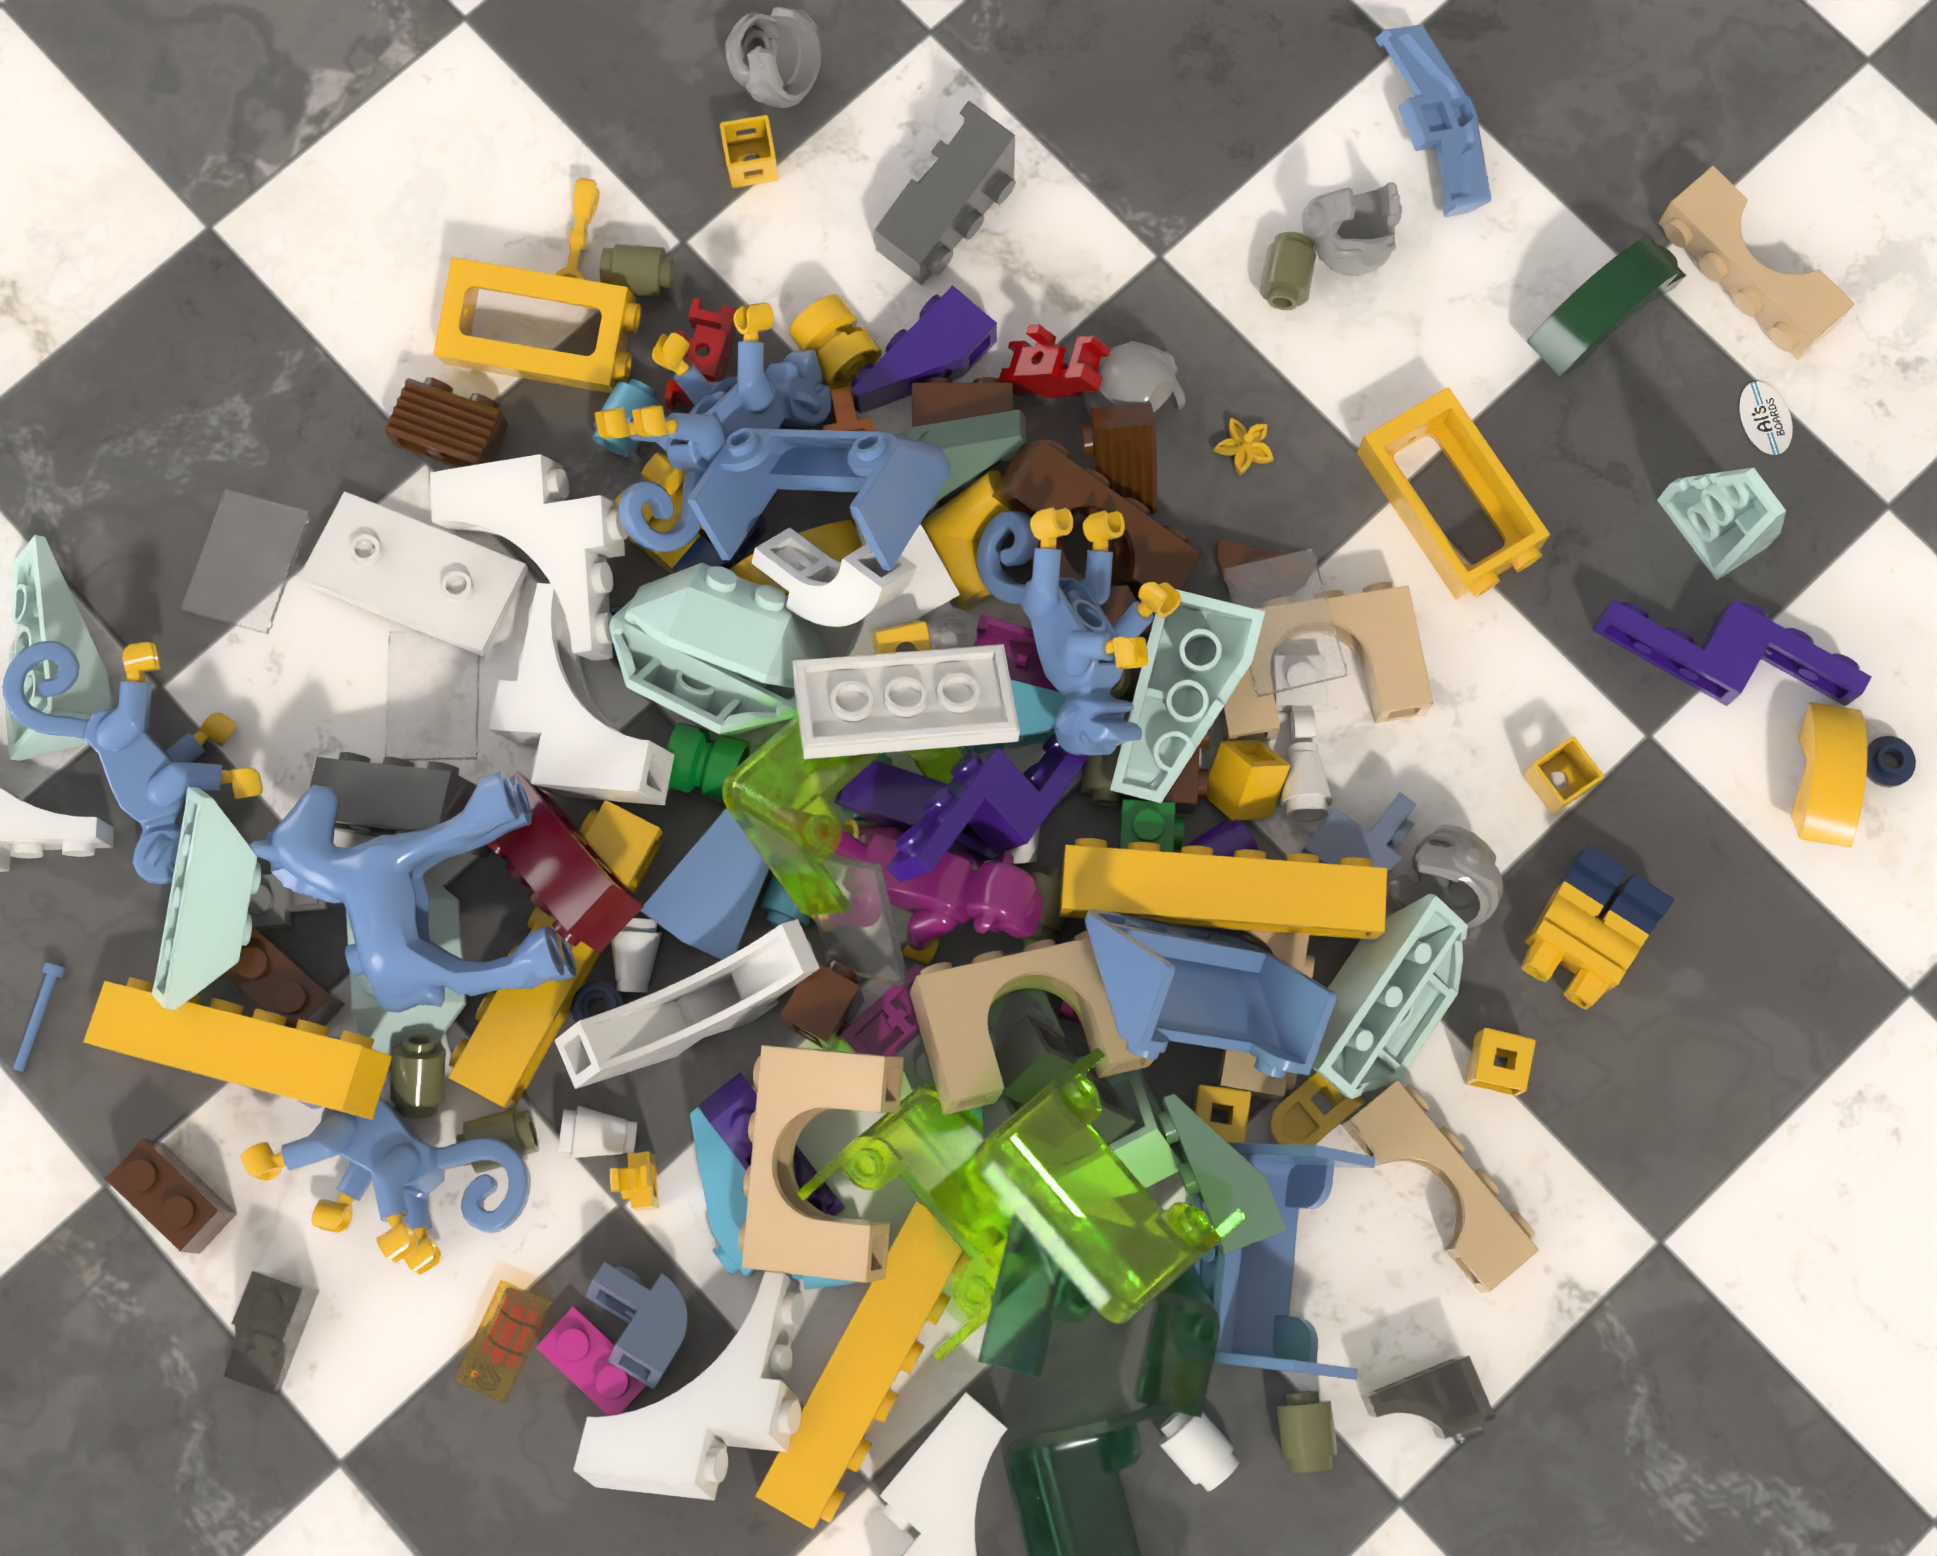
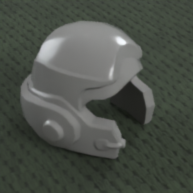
M774 7L771 15L757 12L746 14L733 27L725 44L726 61L734 79L747 89L754 100L771 107L788 108L798 104L814 85L821 67L822 50L818 29L810 15L802 9Z
M1390 182L1377 190L1353 195L1351 188H1344L1315 197L1309 201V205L1304 208L1302 213V226L1304 234L1313 239L1319 260H1322L1332 271L1347 276L1363 275L1375 271L1384 265L1396 249L1395 226L1399 224L1402 214V206L1399 201L1400 196L1398 195L1396 184Z
M1135 341L1111 348L1109 356L1101 357L1097 373L1103 377L1099 391L1083 392V400L1088 414L1090 415V408L1151 403L1153 412H1155L1169 397L1177 411L1184 408L1186 398L1175 377L1177 366L1174 363L1175 358L1167 351L1163 352L1156 347Z
M1450 825L1439 826L1434 833L1426 836L1417 845L1412 857V866L1418 874L1419 882H1414L1406 874L1388 882L1391 887L1390 896L1402 908L1428 894H1433L1468 925V928L1480 925L1490 918L1500 904L1504 890L1502 876L1495 865L1496 855L1493 850L1474 832Z

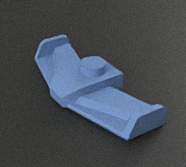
M1424 24L1384 30L1375 40L1379 47L1384 46L1415 95V97H1409L1398 106L1415 151L1436 148L1446 205L1443 208L1444 217L1469 213L1491 202V192L1478 126L1479 116L1471 97L1464 91Z

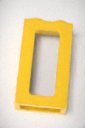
M451 257L433 355L445 365L611 393L617 382H627L629 379L632 355L630 352H626L629 334H635L638 330L641 306L635 303L636 297L628 287ZM479 289L598 309L602 314L595 352L589 356H582L471 336Z
M1449 387L1363 437L1357 455L1455 600L1469 592L1474 597H1478L1500 582L1497 575L1512 566L1516 572H1520L1542 557L1540 549L1550 536V533ZM1428 436L1437 442L1503 539L1504 545L1501 549L1475 564L1469 565L1462 561L1394 460L1395 453L1422 437Z

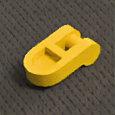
M1316 1072L1271 1113L1268 1123L1270 1135L1275 1144L1316 1145L1358 1109L1364 1101L1360 1096L1354 1099L1345 1097ZM1319 1091L1334 1106L1325 1115L1311 1100Z

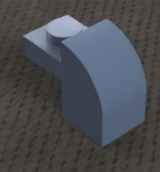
M1400 792L1370 832L1335 807L1301 853L1319 856V863L1340 865V859L1347 857L1371 859L1372 867L1387 868L1388 875L1403 857L1388 847L1387 843H1390L1396 849L1415 825L1407 817L1417 804Z
M604 1262L592 1279L585 1297L628 1323L608 1361L654 1390L686 1334L688 1318L685 1301L676 1285L662 1273L652 1289L649 1290L642 1286V1280L631 1270L621 1266L614 1268Z

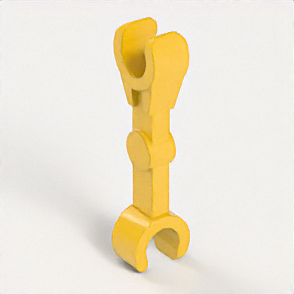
M578 178L576 180L574 189V217L576 220L574 229L571 230L569 237L570 252L566 268L560 269L555 275L585 280L580 272L582 255L588 244V224L592 222L600 199V191L596 187V181L593 179Z

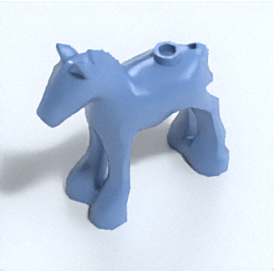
M504 770L481 779L463 811L452 819L425 830L396 835H381L352 848L336 847L333 843L339 799L334 789L313 784L302 795L276 829L267 833V839L253 841L249 844V847L258 857L269 860L271 865L270 871L284 887L292 889L293 892H298L299 894L312 896L314 899L331 903H343L345 905L355 940L354 944L348 945L345 948L348 966L354 976L357 977L364 974L373 990L374 1000L386 1011L400 1013L419 1005L442 1008L445 1000V987H448L457 995L467 994L474 996L500 989H530L547 981L558 982L576 977V962L570 943L549 926L530 933L510 956L489 962L463 960L430 940L429 896L422 877L426 870L444 859L489 844L512 830L531 824L532 812L527 793L520 779L517 776L508 779Z

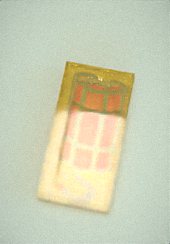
M500 1280L454 1381L502 1403H506L552 1301L510 1282Z

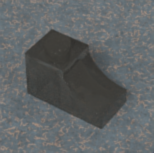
M252 1271L231 1323L235 1325V1337L223 1377L271 1394H279L319 1290L272 1273Z
M1459 1355L1361 1395L1369 1416L1380 1417L1392 1413H1407L1416 1416L1432 1427L1436 1438L1447 1439L1452 1437L1455 1445L1485 1434L1482 1424L1496 1419L1470 1355Z

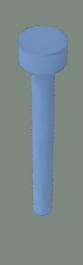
M47 962L44 963L42 972L47 974L13 1069L24 1072L56 978H63L66 968Z

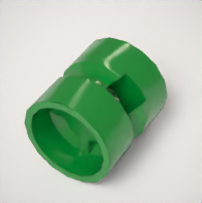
M679 722L675 726L666 748L667 751L674 754L668 787L687 793L696 787H700L704 798L731 805L737 798L744 780L750 755V742L722 734L716 739L711 740L709 730Z

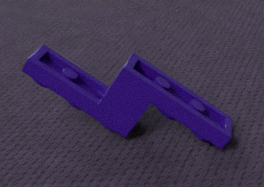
M1614 599L1602 612L1592 631L1725 706H1728L1743 692L1760 659L1845 707L1864 693L1872 676L1859 670L1860 666L1853 659L1842 654H1831L1814 645L1813 639L1805 632L1795 628H1784L1768 619L1767 613L1760 607L1746 602L1739 603L1736 600H1733L1718 615L1701 647L1694 645L1693 638L1687 633L1672 627L1664 628L1648 619L1649 615L1641 607L1629 602L1620 603Z
M1055 733L1044 743L1042 748L1045 753L1039 762L1029 767L1024 773L1015 766L999 747L978 755L975 752L966 754L951 769L950 773L953 779L947 787L937 791L925 803L923 809L926 815L920 823L909 828L898 839L896 847L899 851L886 868L900 883L932 872L966 824L975 831L995 854L1028 844L1089 756L1073 755L1065 752L1058 744Z

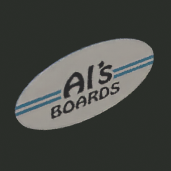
M1761 381L1748 384L1741 394L1739 403L1743 428L1751 442L1762 452L1770 455L1781 454L1790 445L1793 433L1792 419L1787 404L1779 392L1771 385Z

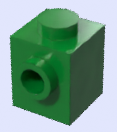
M1122 801L1119 812L1118 849H1128V844L1132 842H1150L1159 844L1160 852H1173V849L1181 850L1184 838V818H1175V802Z

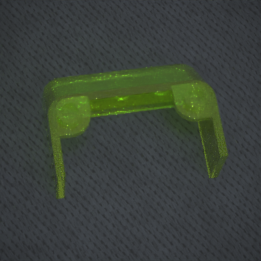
M797 715L727 776L723 785V800L728 811L802 915L845 913L852 905L822 864L836 851L842 836L841 823L828 801L881 753L804 759L799 718ZM963 746L904 751L907 756L912 758L923 776L947 784L953 779L950 773L951 769L967 754Z
M1097 1048L1059 1074L977 1146L975 1161L986 1180L1097 1311L1106 1319L1114 1323L1123 1324L1131 1320L1239 1224L1245 1216L1237 1209L1214 1229L1208 1216L1198 1207L1178 1202L1164 1211L1090 1125L1099 1116L1101 1104L1096 1087L1084 1076L1105 1057L1104 1053Z
M934 1081L926 1082L900 1101L899 1112L884 1114L796 1192L804 1201L842 1171L853 1184L869 1191L885 1187L899 1175L971 1260L957 1272L952 1283L953 1298L968 1319L933 1352L939 1361L987 1322L1065 1249L1069 1239V1229L1064 1217L1021 1168L1001 1166L990 1161L984 1141L983 1124L970 1109L943 1115Z

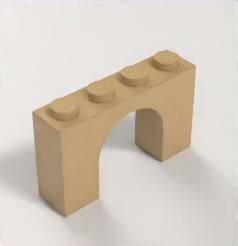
M1379 582L1364 587L1362 593L1343 595L1342 590H1329L1314 595L1312 601L1293 603L1292 598H1279L1264 603L1263 608L1257 609L1265 611L1252 664L1218 716L1223 741L1260 739L1263 742L1275 740L1280 729V723L1270 676L1271 657L1287 641L1308 634H1320L1335 638L1348 646L1358 657L1364 670L1375 723L1425 716L1433 704V698L1409 585L1393 587L1392 582Z
M1088 931L1076 935L1074 941L1055 945L1052 939L1037 941L1026 946L1023 949L1024 952L1004 956L1003 951L987 952L975 957L972 960V964L954 968L950 962L933 964L921 970V975L916 976L910 990V996L943 1115L996 1103L1005 1089L988 1031V1012L990 1006L999 997L1017 989L1035 988L1045 990L1059 996L1072 1007L1083 1026L1098 1079L1146 1068L1155 1060L1131 1053L1126 1049L1127 1041L1119 1036Z
M761 1046V1056L757 1058L753 1071L754 1084L758 1088L756 1111L752 1113L748 1127L749 1139L753 1143L751 1166L746 1170L743 1182L744 1194L748 1198L746 1221L743 1222L740 1228L738 1238L739 1250L743 1253L742 1268L862 1283L885 1279L890 1223L836 1217L815 1208L804 1197L797 1185L793 1169V1155L797 1139L803 1128L811 1119L823 1111L836 1108L876 1113L899 1112L904 1057L789 1046Z

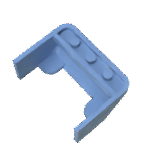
M742 428L733 432L727 438L725 445L695 486L687 501L721 559L731 560L777 489L858 492L850 505V509L882 570H892L949 478L951 466L940 446L888 432Z
M1229 1143L1267 1178L1287 1231L1221 1255L1217 1245L1208 1248L1204 1240L1197 1217L1205 1214L1198 1194H1193L1180 1323V1343L1184 1353L1189 1358L1197 1361L1357 1380V1368L1317 1363L1318 1337L1314 1326L1304 1318L1289 1316L1299 1209H1316L1325 1203L1331 1193L1334 1167L1375 1168V1157L1319 1145Z

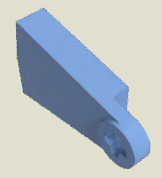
M761 775L752 779L648 899L640 911L682 942L723 960L736 953L777 851V847L770 843L764 834V827L768 816L775 811L769 810L765 816L760 815L757 812L759 802L753 797L758 789L767 792L773 786L779 790L777 799L783 804L781 810H793L794 794L788 783L775 775Z

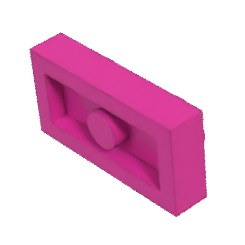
M573 1306L536 1346L545 1357L608 1416L625 1413L648 1387L608 1361L616 1343L576 1306Z

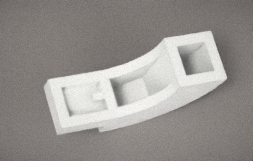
M791 528L755 547L752 559L754 566L789 591L786 608L806 620L833 627L854 624L899 596L911 582L917 568L915 564L901 555L892 570H882L869 543L842 558V563L826 555Z

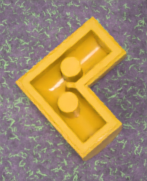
M991 470L924 518L920 523L960 594L954 599L962 611L972 610L991 596L983 585L978 572L977 551L980 538L988 523L999 513L1011 511L992 497L1002 479L1000 472L997 470Z

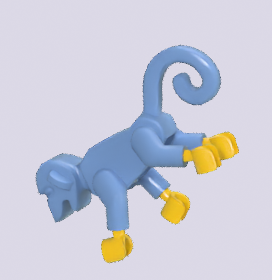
M763 302L741 306L734 314L735 327L743 334V342H738L737 377H730L719 382L707 381L694 363L686 364L682 360L690 347L687 340L677 333H671L669 337L666 334L660 336L653 349V360L661 367L676 373L674 380L695 405L689 414L671 413L668 417H665L663 405L632 410L633 416L630 422H627L624 407L595 413L598 433L603 439L630 436L634 441L656 442L667 452L671 467L685 472L681 514L676 525L665 533L651 528L642 514V507L648 502L654 518L669 519L672 517L674 505L671 496L665 488L654 482H636L623 492L619 501L620 521L627 534L642 547L660 552L675 551L686 546L699 533L701 523L688 503L687 498L733 432L742 428L779 429L781 425L793 428L815 427L824 422L831 412V389L829 385L821 383L822 371L814 350L794 351L788 354L782 363H771L767 367L765 374L764 343L759 342L758 332L769 330L773 326L774 314L769 303Z
M1051 507L1038 511L1033 517L1022 511H1003L988 523L980 538L977 551L978 572L983 585L991 595L1006 603L1020 604L1031 621L1037 652L1044 674L1066 699L1059 709L1054 731L1058 744L1067 753L1093 756L1110 755L1114 752L1117 745L1140 740L1142 737L1140 726L1124 719V713L1134 709L1133 704L1129 701L1114 698L1110 695V690L1120 680L1124 669L1149 665L1146 640L1144 637L1138 636L1153 621L1154 616L1152 612L1161 618L1172 614L1181 602V594L1168 582L1161 584L1156 582L1145 583L1138 592V597L1142 602H1133L1122 616L1111 625L1100 606L1107 602L1111 588L1113 552L1108 551V540L1121 537L1124 533L1125 522L1122 514L1118 511L1112 513L1101 511L1089 515L1083 522L1084 534L1093 543L1092 550H1087L1085 577L1078 581L1075 578H1060L1061 550L1056 549V537L1068 535L1073 528V517L1069 509L1055 510V508ZM1013 532L1015 537L1013 545L1001 551L1005 538ZM1038 540H1041L1040 548H1037ZM1034 554L1032 579L1026 582V585L1015 583L1004 574L1000 559L1006 566H1020L1028 562Z
M41 641L26 647L13 658L3 679V697L7 708L12 716L23 726L43 734L84 739L99 754L110 788L120 808L137 820L142 827V834L135 848L132 861L137 874L148 883L158 885L172 884L182 826L177 824L176 819L186 802L188 787L220 791L221 784L232 783L235 799L257 796L263 792L260 774L254 768L244 767L222 770V765L192 763L206 752L202 745L207 738L222 747L237 727L236 722L222 713L211 714L195 734L186 733L165 751L147 732L150 723L152 683L146 682L144 672L161 670L157 646L151 642L130 644L124 649L122 659L126 672V681H120L119 706L117 709L99 711L92 714L89 720L47 714L33 707L27 700L24 693V682L27 674L35 665L48 659L54 661L58 666L56 676L43 679L38 683V691L42 696L53 697L71 689L79 676L80 664L73 651L59 642Z
M329 1036L330 1038H334V1039L340 1040V1038H337V1037H334V1036ZM379 1097L372 1120L325 1108L321 1115V1122L309 1136L283 1144L281 1152L276 1155L268 1142L253 1145L240 1155L248 1174L261 1181L274 1179L281 1173L283 1167H287L288 1170H294L337 1155L347 1159L350 1166L336 1188L341 1191L337 1202L325 1199L319 1200L312 1214V1225L335 1233L348 1229L353 1214L351 1205L354 1200L360 1202L372 1181L381 1221H388L392 1228L376 1238L377 1244L386 1259H392L394 1263L404 1259L409 1269L417 1272L419 1275L435 1267L442 1257L441 1250L428 1233V1230L433 1226L427 1200L430 1192L434 1191L445 1181V1169L456 1168L478 1161H493L501 1164L506 1170L508 1190L504 1200L495 1210L486 1211L484 1208L485 1199L498 1189L496 1179L488 1174H482L472 1180L462 1196L461 1211L463 1218L472 1227L486 1233H496L505 1230L519 1218L528 1202L531 1186L530 1171L525 1160L510 1145L492 1138H474L446 1147L437 1148L430 1146L422 1141L410 1123L395 1107ZM299 1101L300 1103L304 1104L305 1106L311 1109L323 1108L321 1106Z

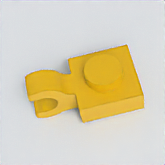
M649 1151L627 1154L628 1167L609 1169L611 1192H621L623 1200L631 1199V1208L635 1210L659 1209L656 1157Z

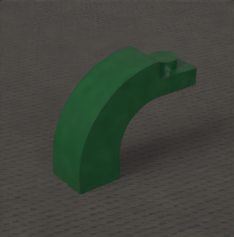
M1644 237L1623 250L1584 282L1542 323L1526 342L1561 377L1581 366L1626 320L1649 302L1673 290L1687 275L1678 267V261L1672 252L1663 246L1657 245L1654 241L1650 242Z

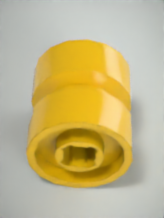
M838 294L828 295L808 306L798 315L789 329L790 336L801 351L814 350L816 352L822 371V379L829 385L830 389L851 385L857 373L869 363L874 366L882 354L881 348L866 328L862 326L855 327L857 316L842 296Z

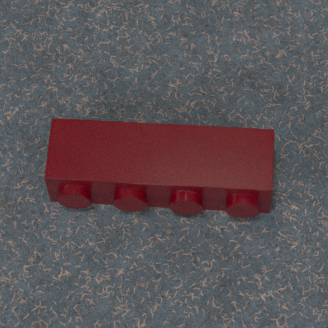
M516 771L511 777L517 776L527 793L532 812L531 824L512 830L487 845L503 859L508 857L510 861L505 866L507 871L525 887H532L533 890L529 893L528 897L544 913L550 917L554 915L557 918L552 927L563 939L575 947L582 941L600 954L644 905L553 798L543 789L531 784V780Z

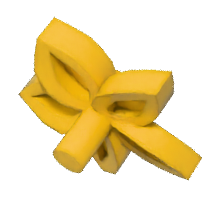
M1230 418L1228 424V432L1231 438L1221 441L1213 450L1221 455H1235L1233 464L1239 476L1247 471L1252 461L1266 464L1274 460L1270 448L1262 442L1266 436L1267 424L1253 425L1247 432L1243 424L1233 418Z

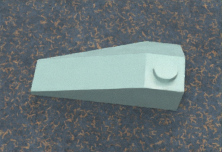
M1754 467L1678 478L1669 484L1657 500L1716 580L1765 550L1781 533L1786 514L1785 508Z
M34 535L14 561L11 621L15 624H20V631L15 640L14 651L9 652L8 666L13 658L23 649L37 642L55 641L69 647L76 655L80 664L79 676L71 689L53 697H45L39 693L38 683L43 679L53 678L58 672L56 663L48 659L38 663L29 671L24 682V693L30 704L42 712L89 720L90 716L105 709H116L115 697L110 695L108 673L46 538ZM6 706L5 716L10 760L21 761L88 744L81 738L48 735L25 727L12 716Z
M1177 590L1181 594V602L1172 614L1163 618L1155 614L1147 644L1149 665L1141 667L1132 702L1134 709L1130 711L1128 721L1140 726L1142 737L1138 741H1131L1121 745L1110 788L1111 791L1162 803L1252 664L1265 611Z

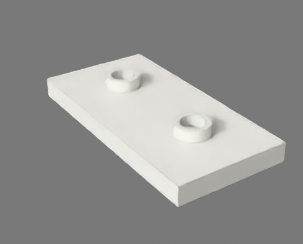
M344 491L299 575V579L304 585L485 657L528 572V567L526 563Z
M1004 644L793 660V679L804 759L1018 742L1020 729Z

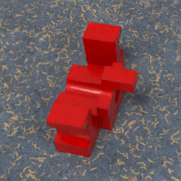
M693 298L688 314L691 328H695L693 339L687 338L686 331L676 330L675 333L682 336L690 344L684 356L687 358L686 364L694 363L707 381L719 382L724 380L732 353V343L737 330L734 324V314L737 308L722 305L720 314L703 310L701 299ZM700 347H706L708 355L700 357L696 352ZM669 380L664 394L667 409L675 410L677 401L693 405L694 408L695 405L677 382Z
M1040 324L1029 325L1026 334L1036 341L1035 346H1031L1025 340L1009 342L1008 349L1014 353L1009 368L1001 369L999 379L1002 383H1013V393L1015 395L1039 394L1043 398L1081 397L1084 391H1099L1103 377L1097 373L1101 357L1109 356L1111 349L1093 335L1077 336L1069 366L1063 362L1066 349L1061 345H1055L1056 336Z

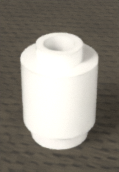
M1183 1406L1169 1416L1160 1426V1430L1165 1434L1159 1442L1161 1448L1194 1485L1200 1483L1207 1492L1213 1490L1226 1480L1239 1465V1460L1232 1454L1234 1446L1199 1407L1188 1412Z

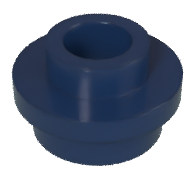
M1882 736L1867 745L1866 776L1873 783L1882 787L1892 788L1902 785L1912 777L1916 767V758L1912 748L1905 741L1894 736ZM1884 753H1891L1895 756L1898 762L1896 769L1890 768L1884 763Z
M594 981L585 984L576 992L572 1000L571 1012L574 1021L577 1023L580 1020L592 1017L590 1006L598 999H603L607 1002V1011L625 1005L622 995L619 991H616L614 986L606 982Z

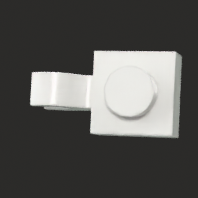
M1325 656L1274 657L1272 661V679L1277 711H1290L1291 744L1312 742V738L1316 737L1314 711L1326 710L1328 705Z

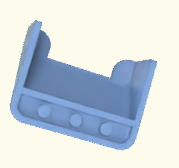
M1088 910L1085 924L1118 1034L1127 1041L1126 1049L1143 1058L1157 1059L1159 1053L1165 1052L1168 1042L1174 1041L1250 1053L1256 1057L1254 1068L1272 1077L1285 1078L1286 1072L1310 1075L1337 1000L1335 992L1259 945L1235 935L1103 910Z

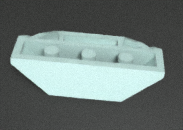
M700 563L642 585L636 592L624 616L626 621L639 625L646 634L665 646L766 684L795 688L793 660L830 658L811 622L786 608L788 596L782 590L774 586L759 585L745 580L724 567H711Z
M632 599L611 617L609 629L625 685L642 696L718 734L728 736L790 719L798 711L795 688L762 683L675 650L646 634L639 625L626 621L624 616Z
M188 787L186 805L160 955L152 990V996L164 1009L170 1010L178 1009L239 962L241 947L249 943L252 932V919L250 914H247L250 896L257 893L261 881V866L257 862L256 854L215 800L197 787Z
M424 873L422 877L429 896L430 940L464 960L460 900L428 874ZM346 911L348 945L355 943ZM350 970L352 1012L358 1034L375 1039L372 1049L390 1056L392 1048L403 1043V1039L407 1036H430L436 1040V1044L467 1004L466 994L457 995L451 989L445 987V1000L442 1008L419 1005L400 1013L386 1011L374 1000L373 990L364 974L356 977Z
M1428 894L1386 917L1385 932L1376 940L1361 939L1328 987V989L1336 993L1337 1000L1312 1068L1347 1098L1354 1099L1361 1096L1363 1092L1375 1090L1400 1080L1458 994L1463 963L1462 940L1466 939L1468 925L1436 895Z

